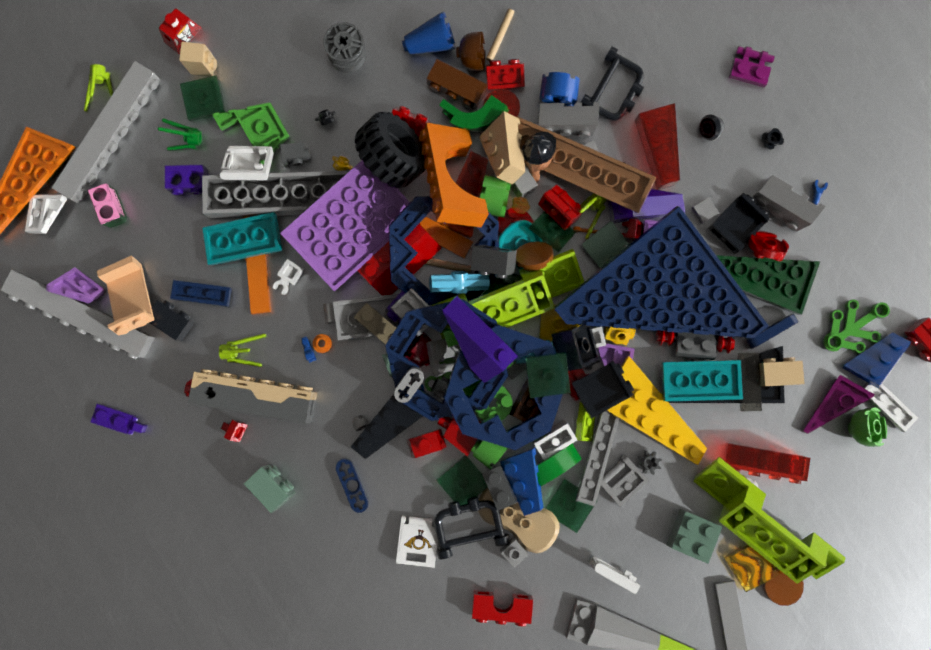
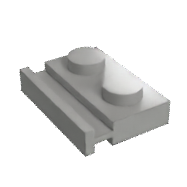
M411 288L390 309L402 320L407 311L427 307L428 304ZM424 323L416 336L418 337L429 326Z

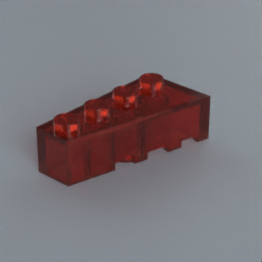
M675 103L639 113L635 119L651 174L656 177L654 183L657 190L674 186L680 181Z
M471 151L455 183L467 193L480 198L488 159ZM437 222L468 239L473 236V226Z
M728 443L725 462L739 473L741 469L748 471V475L760 477L761 473L768 474L769 479L781 481V477L789 478L791 483L801 484L802 481L808 480L811 458Z

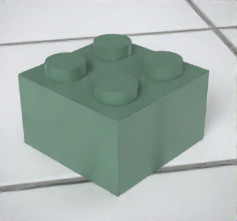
M269 464L255 472L244 485L272 513L279 509L296 492L293 490L294 485L288 479L284 480L280 476L281 471L275 465L271 466Z
M680 509L666 545L709 564L722 526Z

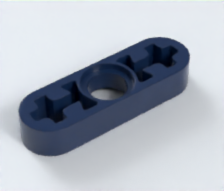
M794 313L767 327L755 338H748L746 343L750 349H753L797 324L799 321Z
M347 458L341 459L336 464V472L352 510L362 513L369 506L368 497L353 462ZM342 462L350 465L348 473L350 475L353 472L354 476L344 480L343 477L347 476L344 470H340ZM349 480L357 482L358 488L355 491H350L347 488ZM361 491L362 494H359L358 497L360 501H365L362 505L363 508L355 506L357 502L356 496L351 498V495Z

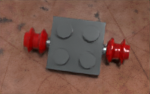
M661 330L656 332V342L659 343V346L663 342L667 343L668 347L673 342L676 343V356L715 360L716 349L719 353L722 349H725L726 353L729 354L735 347V340L730 336L724 338L719 335L716 338V335L674 333Z

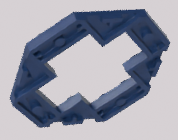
M415 196L389 224L390 280L404 293H407L412 288L428 305H434L459 294L451 293V291L431 292L405 268L418 252L404 239L430 211L433 213V201L430 196ZM489 213L483 226L476 227L483 236L474 246L488 245L499 247V222ZM493 273L489 274L490 285L497 278ZM485 290L468 291L465 295L467 300L471 301L478 298Z
M461 299L489 328L497 325L495 319L464 299ZM450 302L407 311L385 344L395 388L409 368H419L418 364L403 356L424 323L442 333L448 324L442 310ZM507 368L485 383L480 380L470 397L466 395L473 411L487 409L508 377ZM406 386L404 390L399 389V396H408L407 389L409 387ZM419 388L408 402L403 403L431 421L448 416L452 417L445 400L440 402Z
M495 325L490 329L518 356L515 361L533 353L549 385L532 395L540 413L507 431L497 414L479 423L463 388L479 381L480 378L469 368L460 348L443 398L462 434L517 450L551 432L568 376L551 342Z

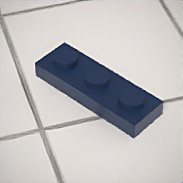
M173 280L170 299L229 307L232 288Z

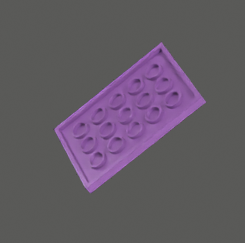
M363 160L280 233L333 291L337 290L389 241V224L410 203L398 188L390 187L387 183L379 181L378 177H374L371 174L372 172L364 166Z

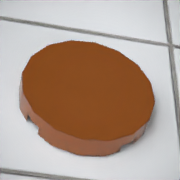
M540 241L526 243L517 249L516 265L519 268L520 266L527 271L543 269L549 261L550 263L553 261L552 247Z
M773 567L772 578L763 582L766 596L772 602L781 606H789L796 603L804 591L803 581L797 584L777 567Z

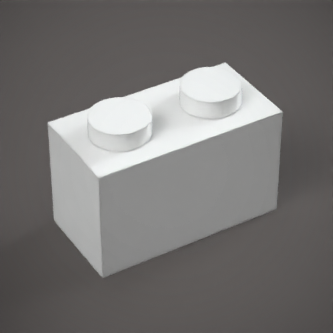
M562 420L552 426L551 432L532 442L543 460H546L577 441V438L568 423Z

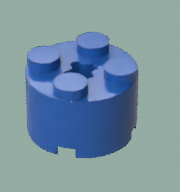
M549 72L547 77L543 74L539 99L544 103H564V106H574L578 98L579 77L575 76V79L570 78V74L563 72Z

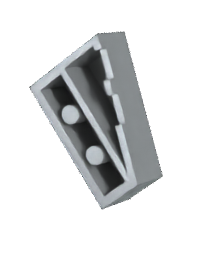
M582 102L575 103V106H564V103H540L537 125L552 132L560 133L561 136L574 134L581 138H588L593 136L598 126L600 102H594L593 106H582Z
M774 175L770 176L753 197L760 206L768 208L774 217L782 219L789 229L799 231L811 225L826 207L821 203L819 206L808 201L809 196L806 194L800 196L792 191L794 187Z

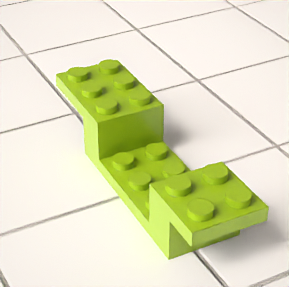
M570 249L553 256V261L551 263L549 261L543 269L536 271L518 270L522 279L518 282L471 301L467 300L465 293L456 296L495 319L497 325L507 328L554 309L553 297L578 288L585 281L575 251ZM456 296L451 297V298H449V299H446V300L441 301V302L436 303V304H441V303L450 302V301H452ZM442 331V333H440L441 338H442V339H445L444 334H443V331Z
M720 457L694 477L693 482L723 505L718 521L795 583L798 584L809 576L817 580L845 563V556L813 532L804 539L799 540L762 510L766 494Z

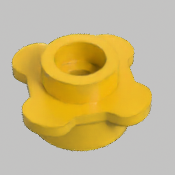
M332 156L334 161L333 168L335 170L347 171V169L351 170L353 168L346 157Z

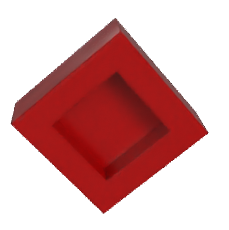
M629 219V221L622 223L623 227H628L626 233H621L624 238L635 241L642 235L643 223L638 219Z
M232 420L231 423L223 422L220 429L226 432L224 438L227 440L240 442L248 424Z

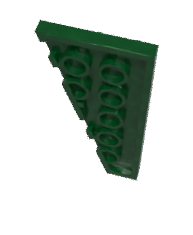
M716 255L744 293L797 315H802L820 261L786 259L776 261L770 258Z

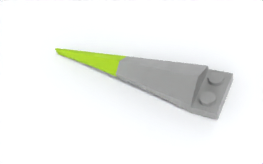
M577 598L565 636L569 640L589 646L617 650H695L595 603Z

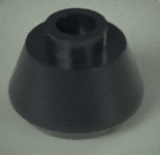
M712 114L704 116L699 124V131L702 137L709 141L717 139L724 131L723 120Z

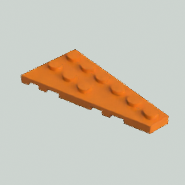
M29 127L25 128L0 180V234L76 149L75 146Z

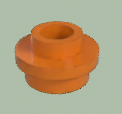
M319 334L313 339L312 345L315 351L326 353L331 349L332 341L329 336ZM320 340L325 341V345L323 347L319 346Z

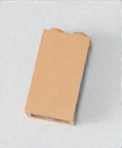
M132 255L97 271L98 278L107 284L114 322L108 324L110 330L120 336L154 321L142 264Z

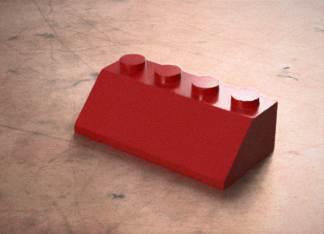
M420 223L404 239L418 252L405 268L414 275L442 249ZM388 241L370 260L357 270L382 296L393 295L399 289L390 280Z

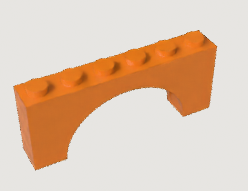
M426 122L424 129L420 131L419 140L422 142V155L425 158L424 167L427 169V183L430 185V198L433 201L432 210L435 213L436 222L482 227L489 215L486 200L475 197L460 188L450 177L445 163L447 159L452 157H466L472 145L470 131Z

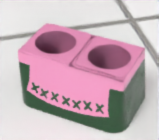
M105 183L88 190L100 224L113 228L126 222L127 216L116 189ZM106 191V198L103 201H97L94 194ZM105 205L113 209V215L108 219L103 218L100 210Z

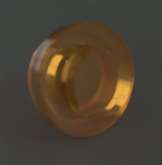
M523 197L513 198L512 208L516 212L524 214L530 209L527 199Z

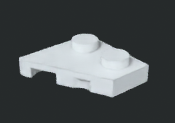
M34 195L29 203L25 232L30 234H46L65 204L67 197L63 195Z

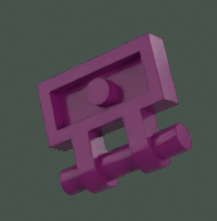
M738 46L736 54L742 55V58H735L733 60L729 78L765 88L768 83L771 67L764 65L765 62L773 63L775 56L768 54L766 51L752 50V47L746 46L744 48ZM749 57L758 59V63L749 62Z

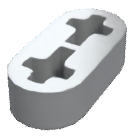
M409 368L394 390V396L397 401L401 403L408 402L424 380V373L420 368ZM416 372H418V373H419V374H418V377H419L420 379H419V380L415 379V380L412 382V384L409 383L410 380H411V375H410V374H411V373L415 374ZM408 386V396L403 395L402 397H400V392L398 390H404L405 387Z

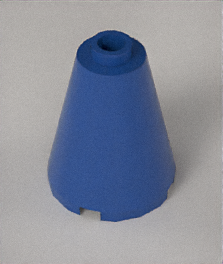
M441 12L406 34L402 41L405 52L420 54L456 49L453 45L455 41L450 24L445 23L444 18H447L446 14Z

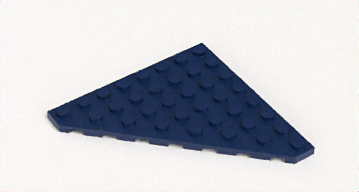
M680 206L672 209L553 307L566 324L572 325L582 324L586 326L635 328L651 331L661 330L755 338L769 326Z

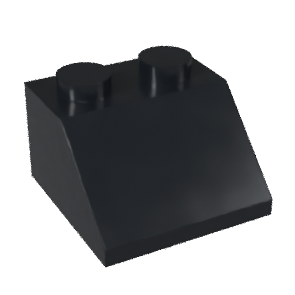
M581 324L551 334L552 344L556 349L557 356L565 372L582 369L600 360L591 326Z

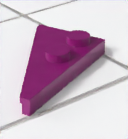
M839 375L803 432L808 434L873 398L875 394Z

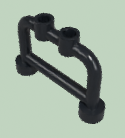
M611 46L604 59L610 65L593 96L585 94L581 100L582 106H593L594 102H598L618 64L634 71L637 76L619 111L611 113L599 106V115L611 121L621 119L626 112L630 113L635 105V102H633L634 97H639L644 89L641 85L644 79L642 68L617 53L618 49Z
M472 497L467 499L468 504L460 505L459 501L448 503V508L438 512L434 519V526L439 543V549L436 551L439 560L452 557V547L491 538H494L495 546H504L510 543L509 534L504 533L500 511H497L494 502L490 500L479 501L478 497ZM482 508H489L491 510L495 530L451 540L445 539L442 526L444 517L457 516L469 511L474 512Z

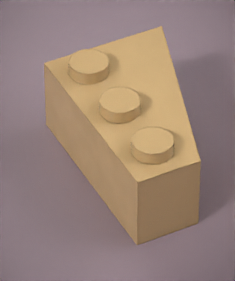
M503 111L479 136V139L496 177L514 184L525 173L523 150L520 149L522 137L518 132L520 119Z

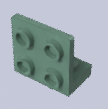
M612 221L608 222L582 243V247L600 269L630 245Z

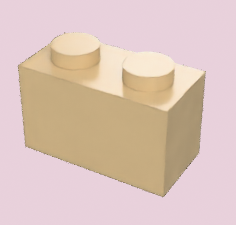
M182 42L179 61L189 73L213 76V72L217 68V60L207 46L200 43Z
M795 357L783 358V362H776V358L763 359L764 363L757 364L759 387L805 384L803 361H795Z

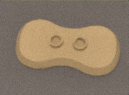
M488 487L482 492L479 501L490 500L494 502ZM517 502L499 510L503 528L511 532L520 545L529 552L542 553L552 546L558 536L560 529L559 521L551 511L545 508L524 516ZM489 508L478 510L485 522L495 526L493 515Z

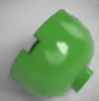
M872 407L858 410L854 413L848 425V430L857 443L867 447L884 445L881 442L882 439L887 438V424L885 417H880L878 413L881 412L880 409Z

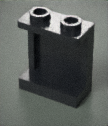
M745 193L739 195L707 228L734 254L740 252L750 240L751 235H755L764 224L771 220L768 212L761 207L759 208L754 203V199Z
M611 361L595 372L571 383L590 419L633 396L632 391H634V388L629 380L625 381L622 374H624V371L619 363L615 364L614 361Z

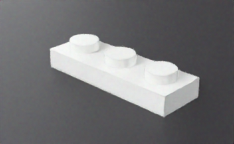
M867 382L863 387L875 394L869 401L880 409L901 432H906L918 419L885 385L881 384L879 388H876Z

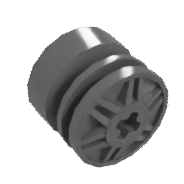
M343 22L332 25L326 31L323 43L331 65L336 70L344 73L358 70L366 59V47L360 30L353 24Z

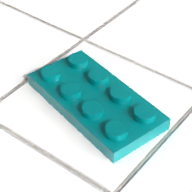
M274 212L202 228L207 264L211 266L282 251L277 214Z
M741 360L661 363L663 401L743 399Z

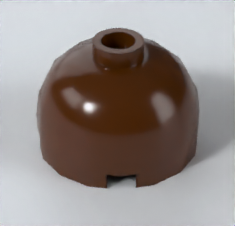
M471 32L464 35L460 41V46L456 47V57L460 58L462 65L469 70L478 71L485 69L486 50H484L483 46L485 44L483 32Z

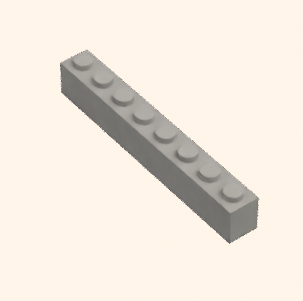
M134 61L52 186V189L78 204L86 197L87 190L96 182L98 173L107 165L108 158L116 151L121 138L127 134L128 127L137 119L141 107L148 102L149 95L157 88L160 78L153 71Z
M10 271L1 288V291L7 293V298L14 301L21 300L24 302V306L33 310L38 308L41 310L40 313L49 318L54 316L58 318L57 322L66 326L71 324L75 326V331L82 334L87 332L92 335V339L101 343L106 341L110 343V348L117 351L122 349L126 351L125 355L133 359H137V357L145 358L155 337L137 328L129 331L127 334L118 336L108 328V324L114 322L112 316L79 300L48 292L46 284L21 272Z

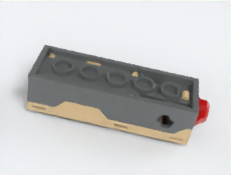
M201 369V372H194L193 378L187 381L184 388V394L186 397H189V404L304 424L312 423L317 392H312L313 388L298 386L297 389H294L293 384L279 382L277 386L275 381L259 379V382H256V378L240 376L237 379L236 374L220 372V375H218V371Z

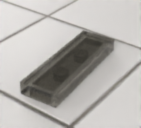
M737 353L738 360H741L743 399H740V411H762L759 353Z

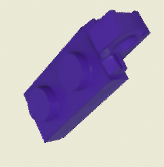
M102 404L96 405L91 419V423L133 435L134 431L145 433L148 426L138 423L136 415Z

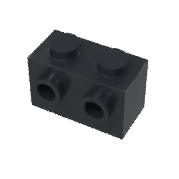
M156 300L152 306L154 321L149 323L174 340L182 342L194 324L190 320L191 316L182 310L180 312L174 309L175 305L167 300L164 302Z

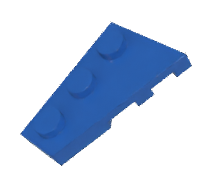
M892 332L843 365V369L879 388L911 342Z
M535 448L500 461L524 516L543 509L541 486L538 484L537 477L539 472L538 465L535 462Z

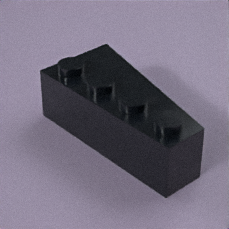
M393 394L350 447L364 459H367L423 416L397 401Z

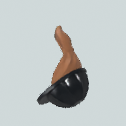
M549 132L534 134L525 141L522 147L524 163L529 168V172L536 183L540 180V171L548 167L556 150V139Z

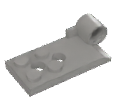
M398 294L323 304L325 324H336L338 340L374 336L354 319V316L368 303L393 326L397 327L399 322L392 321L386 315L387 311L385 309Z

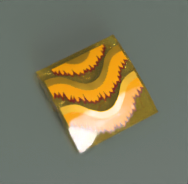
M749 545L743 548L739 547L724 557L745 592L757 588L783 573Z

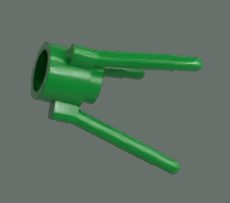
M164 118L162 122L185 131L162 127L157 128L159 131L182 135L184 142H187L184 145L167 147V150L196 149V145H201L202 132L197 128H191Z

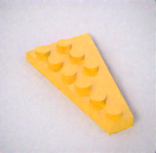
M626 356L621 365L624 371L622 376L625 381L629 380L634 388V391H632L633 396L606 411L695 465H699L707 447L669 402L663 401V395L630 356Z

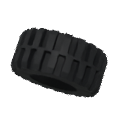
M390 112L375 113L356 132L355 148L359 152L360 160H363L364 166L372 172L371 174L374 177H378L382 183H387L388 186L395 188L407 187L426 170L424 167L425 158L422 155V142L419 140V136L416 135L415 130L410 128L408 123L402 121L399 116H394Z

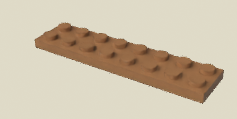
M517 116L520 119L518 132L522 137L520 141L521 150L525 141L539 132H549L556 139L555 153L550 164L543 171L636 213H640L656 180L655 176Z

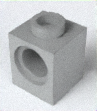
M525 167V173L514 184H511L510 188L520 200L533 192L538 184Z
M515 537L510 540L509 544L504 545L500 549L501 554L514 568L529 555L528 551L520 545Z

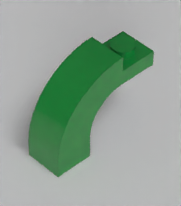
M492 95L481 109L471 113L458 110L444 99L439 104L443 109L442 113L451 119L450 123L454 127L469 130L470 133L485 131L503 111L507 113L509 111L507 105Z
M573 443L536 464L538 465L539 472L537 477L540 486L557 478L582 459Z

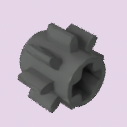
M645 450L643 457L638 456L641 460L637 466L644 468L642 473L646 474L650 470V473L654 475L655 469H661L658 465L662 459L655 457L657 452L653 451L649 455V452ZM647 459L651 460L652 466L646 463Z

